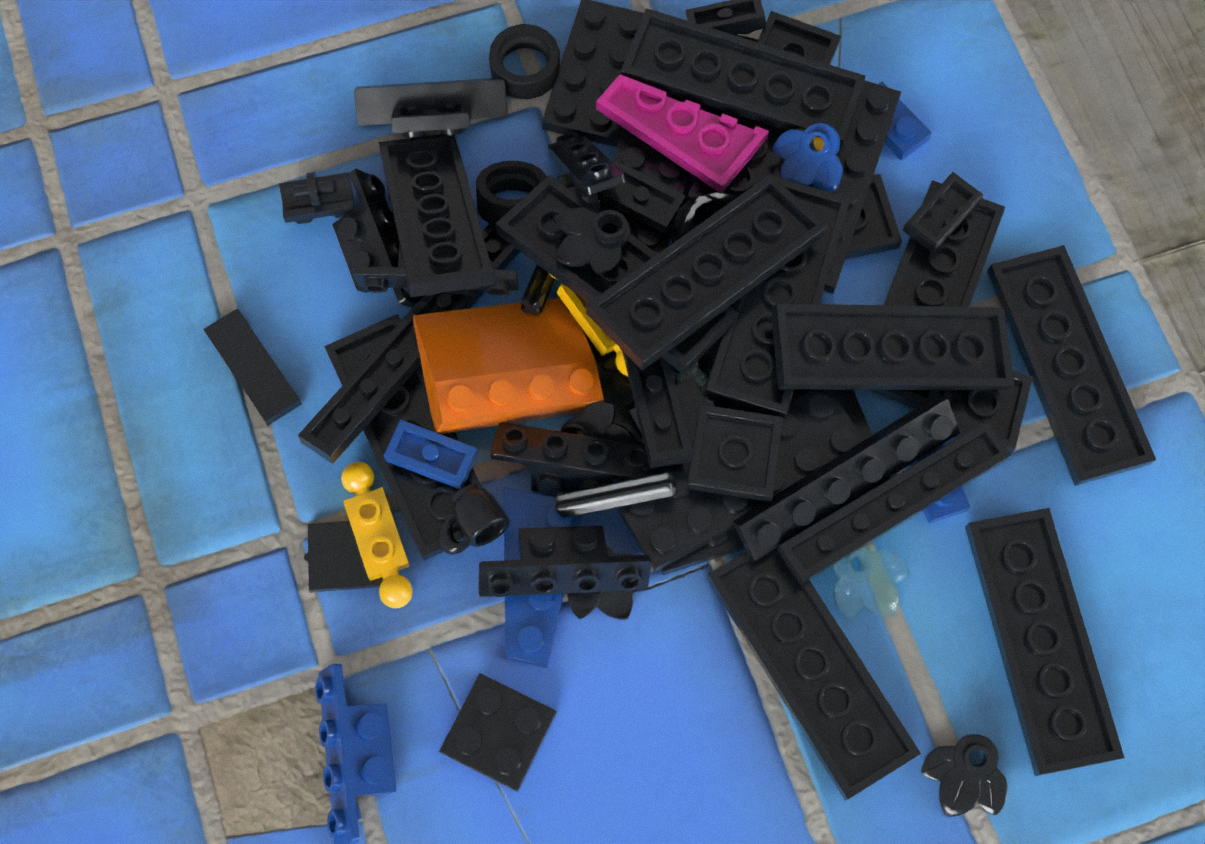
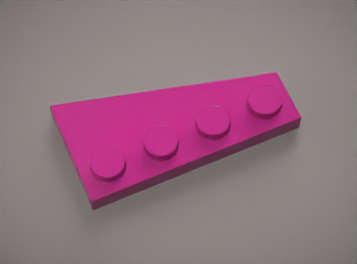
M619 75L596 101V110L719 193H723L768 138V130L757 126L755 129L740 125L737 123L738 119L723 113L719 117L701 110V105L689 100L680 102L666 96L665 91L623 75Z

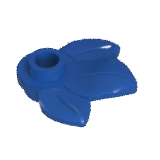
M815 123L805 130L791 129L781 134L772 149L776 155L785 159L781 167L780 178L807 186L812 183L817 189L835 193L843 174L842 164L837 157L840 148V137L836 129L827 123ZM816 136H820L824 141V147L821 151L814 147Z

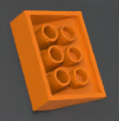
M560 298L547 299L542 313L536 316L531 313H524L521 309L522 302L413 316L434 432L445 434L498 426L501 422L514 424L582 414L589 404L604 400L596 361L583 329Z

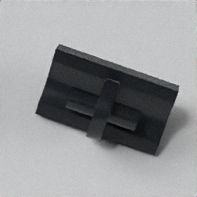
M315 172L306 173L307 179L279 183L285 223H310L314 218L326 216L341 218L355 208L349 172L317 177Z

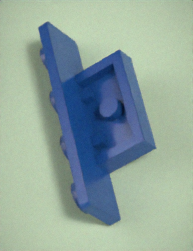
M331 664L319 672L315 682L316 700L318 703H321L322 709L319 739L321 745L325 747L327 762L323 771V783L326 791L330 793L331 804L327 826L330 836L334 837V844H354L359 842L360 839L356 797L385 795L396 792L387 703L346 706L342 664Z

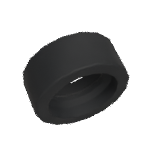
M518 24L506 28L496 36L490 46L489 63L492 78L504 79L506 94L513 98L529 100L543 96L553 88L560 67V50L556 39L547 30L536 25ZM530 48L543 53L546 56L547 64L545 68L536 74L522 76L507 71L504 68L503 60L514 50Z
M502 161L491 164L483 169L476 179L477 212L484 221L495 226L505 214L523 199H504L497 197L495 194L506 190H519L530 193L547 177L546 174L535 165L522 161Z

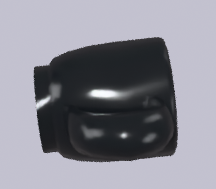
M470 484L460 489L452 497L453 513L441 525L438 541L445 553L451 555L458 554L466 550L470 545L480 547L491 543L507 530L510 520L489 491L481 488L479 484ZM455 521L466 537L460 542L456 541L452 533Z

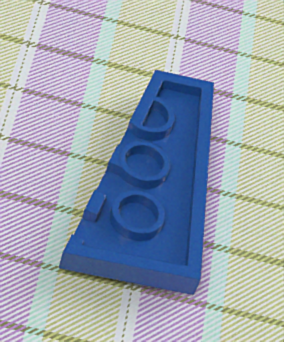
M504 487V512L510 520L509 527L504 532V560H520L519 528L580 526L583 514L563 518L556 511L555 497ZM565 593L505 596L506 659L548 668Z

